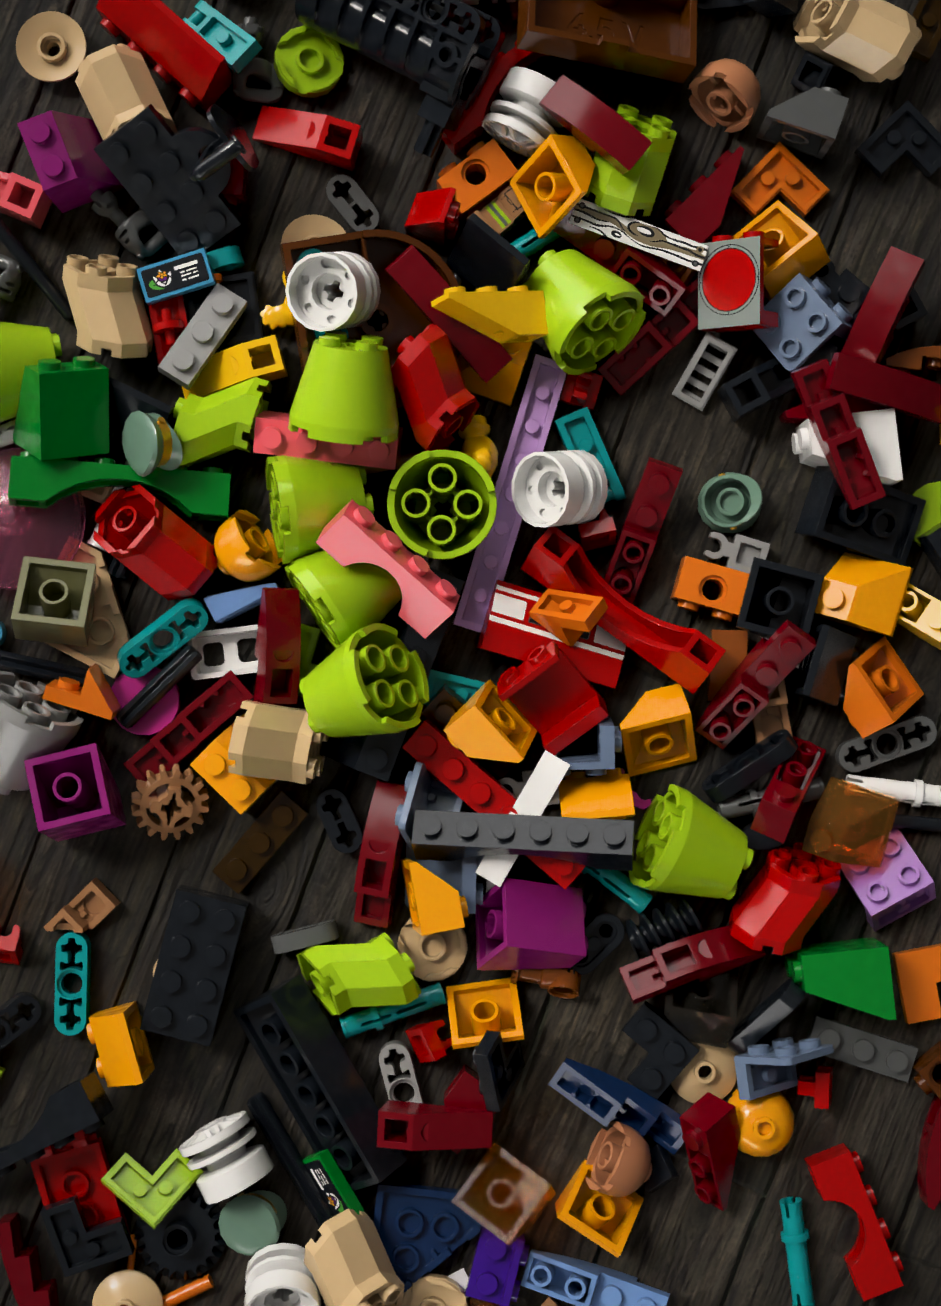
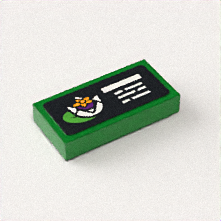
M329 1149L308 1155L302 1160L335 1216L348 1208L354 1209L358 1215L359 1211H364Z

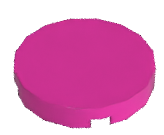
M154 667L147 674L138 678H131L123 673L117 677L111 689L120 703L121 709L162 669ZM176 684L133 727L127 729L117 720L116 716L114 719L123 729L136 735H152L160 732L176 718L180 710L181 700L178 685Z

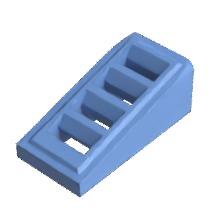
M266 583L210 595L203 599L215 622L224 624L260 605L262 588H280L277 583Z

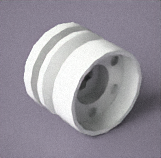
M517 66L510 68L499 92L504 100L492 102L491 113H487L482 121L483 128L490 136L508 149L530 158L550 134L558 135L554 128L563 127L539 105V102L556 82L528 68Z
M336 251L308 254L296 262L288 275L285 293L288 307L295 319L308 329L324 332L357 327L369 320L378 307L381 289L379 277L370 262L356 253Z
M585 450L533 452L520 461L515 468L512 478V499L516 511L525 522L534 527H555L587 523L595 519L601 512L608 495L607 477L603 466L594 455Z
M246 1111L222 1116L198 1129L192 1137L187 1139L178 1148L182 1157L195 1155L187 1163L189 1170L207 1167L208 1170L196 1181L206 1204L218 1203L243 1191L266 1176L274 1167L263 1144L246 1148L245 1144L257 1132L255 1127L240 1130L250 1120Z
M278 1243L268 1245L257 1251L249 1260L245 1273L246 1294L244 1306H321L320 1291L312 1273L304 1264L305 1248L297 1244Z

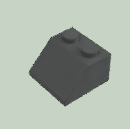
M831 87L811 88L770 108L756 137L774 144L780 141L786 148L822 160L836 139L849 98L841 96L840 91Z

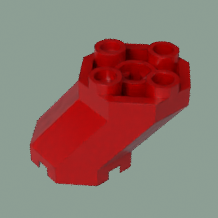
M432 323L422 333L418 334L416 338L409 335L400 343L397 348V352L400 355L395 363L391 365L394 388L400 393L416 442L424 451L448 448L456 440L451 435L458 428L463 432L480 406L479 402L476 401V397L467 389L448 335L440 327Z
M142 485L132 486L135 490L125 491L123 488L114 490L96 511L95 522L99 524L98 533L94 530L93 539L110 555L120 561L168 601L174 599L181 601L192 598L217 568L218 559L214 555V545Z
M800 842L794 843L793 847L786 846L769 851L765 865L732 907L729 917V925H731L730 935L756 951L762 952L763 946L774 947L772 954L782 956L800 950L804 936L838 891L841 881V864L837 861L826 859L817 852H814L812 846Z

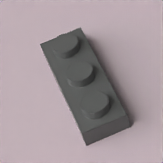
M814 1014L807 1039L820 1038L821 1044H833L834 1053L824 1055L826 1057L907 1083L918 1052L916 1046Z

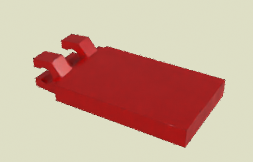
M82 1129L74 1133L76 1139L59 1149H55L52 1144L44 1148L46 1154L30 1162L43 1206L77 1195L89 1227L123 1216L130 1234L120 1199L101 1183V1179L111 1168L101 1137L97 1138L96 1133L85 1135Z

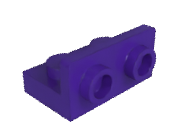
M482 1222L465 1296L495 1303L500 1306H509L510 1301H517L521 1284L520 1280H516L519 1266L525 1267L529 1253V1245L524 1244L523 1232Z

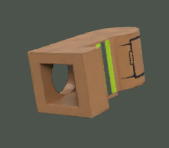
M511 185L481 210L474 212L502 237L516 227L517 223L526 216Z

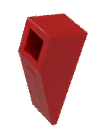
M262 105L252 140L353 171L363 140L361 125L329 115Z
M448 187L417 193L404 226L405 234L442 249L446 248L448 240L455 241L461 221H459L461 203L456 200V189Z

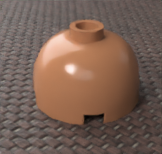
M724 58L710 62L689 84V89L692 91L689 102L697 116L713 128L716 126V122L726 126L727 128L724 132L741 131L749 124L759 107L761 99L759 81L751 69L737 60Z
M611 1121L609 1124L612 1127L608 1131L602 1128L591 1144L586 1164L593 1165V1171L591 1172V1178L586 1176V1183L590 1189L599 1193L623 1197L634 1193L649 1179L652 1173L649 1144L637 1130L621 1122Z

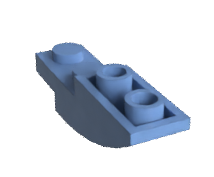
M533 1249L530 1251L521 1281V1286L575 1306H667L670 1293L637 1282L638 1278L584 1260Z

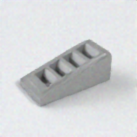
M706 332L672 395L703 411L738 348L713 333ZM709 344L725 353L724 359L722 360L705 350L707 345ZM700 357L718 366L719 368L716 373L699 364ZM696 370L712 379L710 384L707 385L691 376L692 371ZM686 382L704 391L705 393L702 398L683 388Z

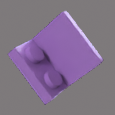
M891 828L836 859L841 864V872L863 904L867 921L874 932L936 898L933 879L898 828Z

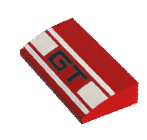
M496 580L476 648L525 662L528 655L540 645L546 646L551 641H554L589 682L609 688H616L626 650L625 644L596 624L590 632H584L574 646H568L532 619L529 611L543 593Z

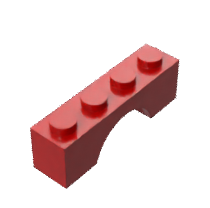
M841 1143L804 1158L815 1188L823 1201L844 1203L855 1210L859 1223L858 1236L854 1246L843 1258L854 1286L862 1300L867 1301L904 1286L899 1273L904 1271L902 1262L895 1250L892 1252L889 1250L886 1240L891 1238L884 1219L882 1217L877 1219L872 1206L878 1203L869 1184L864 1185L859 1173L864 1171V1167L856 1151L850 1152L846 1145Z

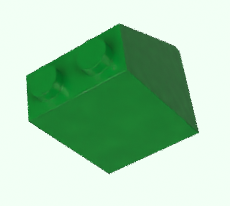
M91 356L73 357V362L61 363L58 359L38 360V365L25 366L13 432V442L41 461L109 453V368L96 362L95 358Z
M866 937L803 944L800 950L791 952L790 956H785L787 977H792L794 982L798 983L806 993L888 1020L897 1019L889 947L876 938Z

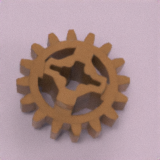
M161 764L159 766L160 773L154 774L151 770H147L148 780L146 782L139 779L136 781L138 791L131 792V800L134 803L131 806L132 815L138 816L136 821L139 828L147 825L148 836L151 837L158 831L160 832L161 840L165 841L168 833H173L176 840H179L181 837L180 831L185 829L186 832L192 834L194 833L193 823L201 825L204 823L201 813L209 811L208 803L205 801L209 799L207 788H202L204 786L202 778L199 776L193 779L194 775L191 768L181 773L178 764H174L172 771H166L165 766ZM181 785L189 789L193 796H190L189 792L183 791ZM150 813H157L159 819L155 818Z

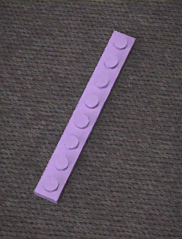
M538 354L535 355L495 486L497 498L495 521L487 537L476 548L453 625L481 633L496 580L504 581L522 522V517L516 511L512 499V478L515 468L527 455L533 452H543L567 374L551 358Z

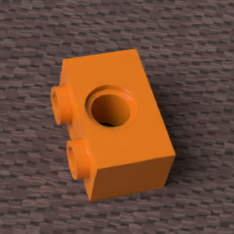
M494 138L486 144L483 141L477 143L467 152L468 157L458 165L455 162L450 163L438 174L440 178L437 179V189L448 187L456 189V200L461 203L459 220L462 223L472 213L482 209L510 186V179L518 172ZM476 171L482 173L485 180L481 184L473 185L466 180V176Z
M684 556L680 562L670 599L677 600V607L698 612V608L702 607L712 610L711 617L732 622L733 617L738 618L749 574ZM706 581H713L719 586L720 593L717 599L709 600L703 595L702 587Z

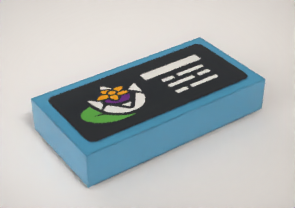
M205 248L136 269L145 301L149 306L216 285Z

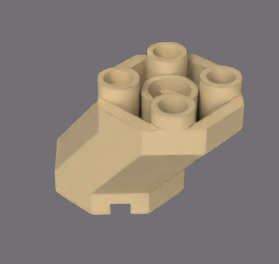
M805 0L793 22V28L799 34V36H795V42L799 46L853 73L863 82L881 83L886 78L895 80L904 71L905 64L915 45L922 37V32L917 27L915 18L907 11L885 0Z
M112 44L87 55L78 66L79 74L75 82L102 140L106 139L149 104L153 105L174 133L178 132L140 52L131 50L125 44Z
M99 254L98 260L89 259L83 255H68L67 263L63 265L62 280L77 329L76 345L89 353L101 355V349L103 348L112 351L111 357L115 358L147 357L148 352L151 353L153 351L154 335L139 287V278L136 271L138 266L129 263H119L120 258L118 256Z
M252 700L242 701L240 708L247 711L244 717L236 716L228 759L235 760V764L228 766L229 773L290 781L305 785L311 783L315 776H321L325 757L320 755L322 742H327L329 736L323 732L315 733L312 731L308 724L306 709Z
M348 1208L325 1221L318 1229L322 1236L316 1243L312 1238L305 1245L304 1264L312 1273L325 1305L400 1306L403 1302L405 1285L396 1275L370 1217L364 1211H359L358 1215L354 1209Z

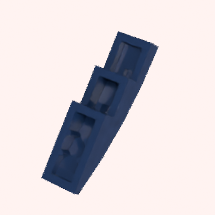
M566 1058L548 1083L549 1086L605 1127L608 1126L611 1120L621 1122L637 1130L643 1137L645 1134L673 1155L676 1154L684 1143L679 1119L681 1115L638 1088L601 1070Z

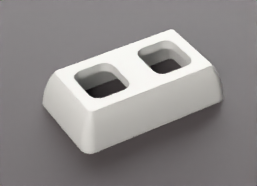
M258 624L201 631L187 642L188 646L191 645L196 648L202 656V660L191 669L192 678L200 680L223 677L230 670L235 675L257 673L258 660L250 662L240 661L238 642L241 639H256ZM220 642L224 650V663L218 666H206L204 663L203 646L208 643Z

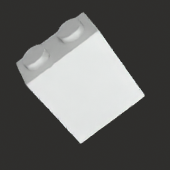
M895 408L852 413L856 426L862 429L881 483L890 487L902 481L903 474ZM807 418L796 427V433H792L793 453L799 454V462L814 468L816 466H829L811 423Z

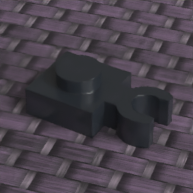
M830 260V262L823 266L826 271L824 277H819L815 273L810 279L814 280L816 277L821 279L831 290V293L828 295L835 305L840 302L853 315L864 302L870 288L847 268L839 276L835 272L833 262Z

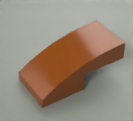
M711 630L710 639L724 648L726 652L708 675V701H712L725 681L747 656L748 631Z

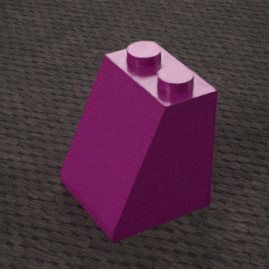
M50 110L17 123L42 189L62 213L92 202L93 200L90 196L98 189L103 190L104 193L109 190L115 193L125 189L94 151L96 145L103 140L93 119Z
M97 743L24 760L38 832L59 842L127 825L120 790Z
M505 878L501 887L495 885L483 895V905H476L477 970L571 968L586 957L588 938L585 935L584 927L586 904L583 902L582 888L568 887L565 890L560 885Z

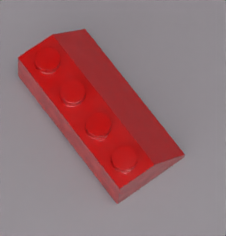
M161 0L98 1L96 9L102 18L100 25L112 37L116 38L120 35L128 42L127 45L131 50L140 52L143 59L146 58L154 65L152 71L161 81L167 85L172 81L181 89L178 94L192 108L199 105L206 112L232 84V74L225 57Z

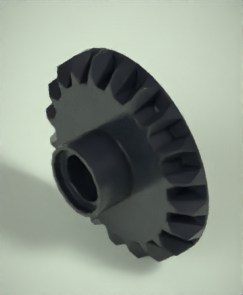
M191 1187L155 1229L138 1216L135 1223L134 1240H137L138 1254H141L144 1259L145 1266H150L155 1270L156 1275L162 1274L170 1280L183 1279L184 1281L192 1277H199L204 1272L211 1270L220 1259L226 1246L219 1230L218 1222L222 1211L219 1204H206L200 1190ZM175 1229L183 1230L188 1240L185 1242L176 1241L172 1237L171 1231Z

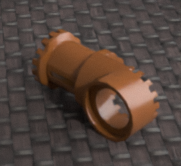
M562 968L512 970L510 983L516 984L517 981L539 984L540 988L548 989V993L552 996L573 999L579 996L581 975L576 971L573 974L574 970H570L569 973L567 972L568 969L562 970Z

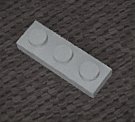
M217 283L158 365V371L189 390L247 308V301Z

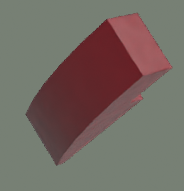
M564 75L557 80L539 102L543 109L592 153L597 151L622 175L631 170L652 144L647 137L616 111Z

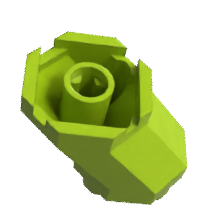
M619 104L616 112L647 137L652 144L631 170L623 175L596 151L593 159L595 163L594 172L588 192L584 196L588 198L591 192L596 196L594 201L596 205L626 216H635L637 209L644 210L643 216H650L677 132L671 129L673 121L660 115H653L650 118L640 115L639 110L633 106Z
M254 377L204 398L191 393L187 399L179 397L173 412V418L177 419L173 430L178 435L183 449V459L179 466H187L189 468L235 449L250 453L253 446L248 441L249 439L254 441L255 417L262 411L268 410L269 401L263 400L264 392L271 394V383Z
M385 932L366 943L317 945L308 947L296 955L302 975L307 982L312 980L316 987L312 990L315 997L332 1016L340 1015L349 1008L407 1005L421 994V989L411 974L416 970L414 963L405 952L399 954L395 949L393 941Z

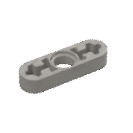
M399 1040L387 1042L380 1050L379 1065L388 1099L400 1101L394 1095V1088L399 1083H408L414 1089V1096L405 1102L424 1103L409 1047ZM391 1049H396L397 1054H404L405 1057L400 1060L401 1072L404 1073L409 1070L410 1075L402 1074L390 1080L389 1075H395L396 1073L394 1063L392 1061L386 1062L385 1058L389 1057Z

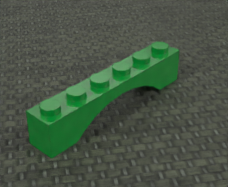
M27 451L21 452L20 456L11 455L8 488L10 506L47 509L59 500L80 491L98 487H126L134 489L132 486L140 484L151 494L177 507L190 520L224 523L228 519L231 474L223 473L221 468L203 467L202 471L188 470L187 466H179L175 470L169 471L156 468L149 475L142 477L137 475L130 465L115 464L116 461L110 458H94V462L79 461V457L41 461Z

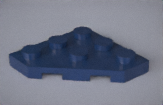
M382 1181L378 1184L373 1223L396 1275L405 1285L404 1293L413 1286L412 1283L416 1282L428 1271L431 1272L452 1255L455 1249L480 1232L484 1192Z

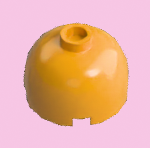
M239 509L218 528L214 537V551L218 559L217 566L224 574L231 575L244 582L260 581L281 567L278 564L282 562V558H278L273 534L269 529L265 530L263 534L256 525L260 519L247 510Z
M738 1088L732 1093L733 1096L728 1100V1103L735 1106L740 1129L738 1149L754 1157H769L780 1152L790 1142L794 1132V1113L787 1098L782 1093L775 1092L753 1100H740Z

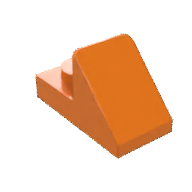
M547 589L529 611L532 619L554 636L572 647L584 632H590L608 609L604 597Z
M98 664L88 668L83 687H80V682L75 679L59 677V680L54 679L45 686L42 697L44 700L108 720H112L121 709L120 703Z

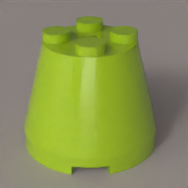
M567 249L557 253L555 250H549L539 258V266L523 285L528 286L529 291L543 290L548 334L543 336L550 355L556 364L567 374L580 375L585 372H591L596 369V362L613 350L619 354L636 336L646 317V312L642 309L645 297L634 285L577 250Z
M0 322V423L16 417L25 366L38 365V360L56 359L57 356H62L59 334H51L49 327Z
M325 331V335L315 339L289 412L288 429L291 432H298V428L305 429L310 439L340 444L363 445V441H372L373 437H381L382 443L396 441L399 433V417L388 347L383 345L384 338L375 335H362L361 340L347 339L346 332Z
M428 450L410 458L394 475L387 497L388 518L395 534L398 535L402 543L421 556L439 560L457 558L478 547L489 534L495 521L497 510L494 484L487 471L472 457L452 450ZM437 503H440L442 506L449 503L451 505L449 513L452 517L450 518L446 515L434 517L437 513L434 506Z
M284 455L267 457L266 488L267 491L271 490L269 492L270 522L278 558H282L283 564H289L297 558L322 550L316 541L323 528L351 500H354L359 506L366 507L374 514L371 493L365 494L363 487L367 483L365 466Z
M324 549L297 558L284 567L293 588L299 590V598L304 601L310 613L316 619V624L335 649L355 631L370 624L380 623L402 599L399 584L387 570L378 565L364 562L353 563L343 567Z
M374 623L355 631L306 677L300 680L299 688L303 695L304 705L308 713V724L312 731L315 733L323 732L327 736L334 738L392 734L408 730L421 722L420 716L423 704L429 702L427 675L416 650L409 652L407 647L397 637L398 630L386 624Z
M669 784L668 792L664 796L657 794L652 800L634 838L639 842L636 849L637 858L636 861L633 860V871H629L631 883L648 891L730 900L736 892L737 880L742 869H747L753 859L754 852L753 849L748 848L746 834L687 789L675 784Z

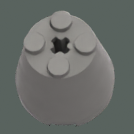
M0 671V794L9 795L11 790H29L24 760L63 751L76 736L84 720L76 714L78 710L42 699L46 684L38 681L37 685L23 680L17 681L14 680V673Z

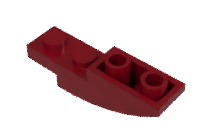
M573 207L553 231L606 269L634 285L645 297L643 301L666 317L687 287L658 256L569 223L574 210Z
M652 457L648 458L604 576V580L632 604L683 472V468Z
M262 588L254 653L258 659L253 701L287 707L297 704L301 660V613L299 590L297 588Z
M788 619L768 640L763 637L717 692L696 724L695 731L723 750L769 703L768 695L816 647L815 639Z
M381 779L377 780L367 816L356 872L354 892H357L354 922L388 928L391 925L399 862L405 849V840L399 832L398 826L395 825V815L400 804L404 805L407 795L404 789L405 784L387 782Z
M730 925L701 932L652 949V955L620 967L619 973L634 1005L693 980L705 981L764 957L766 953L764 949H762V952L752 950L730 935Z
M936 1095L924 1122L917 1161L919 1197L927 1207L934 1211L938 1203H941V1100Z

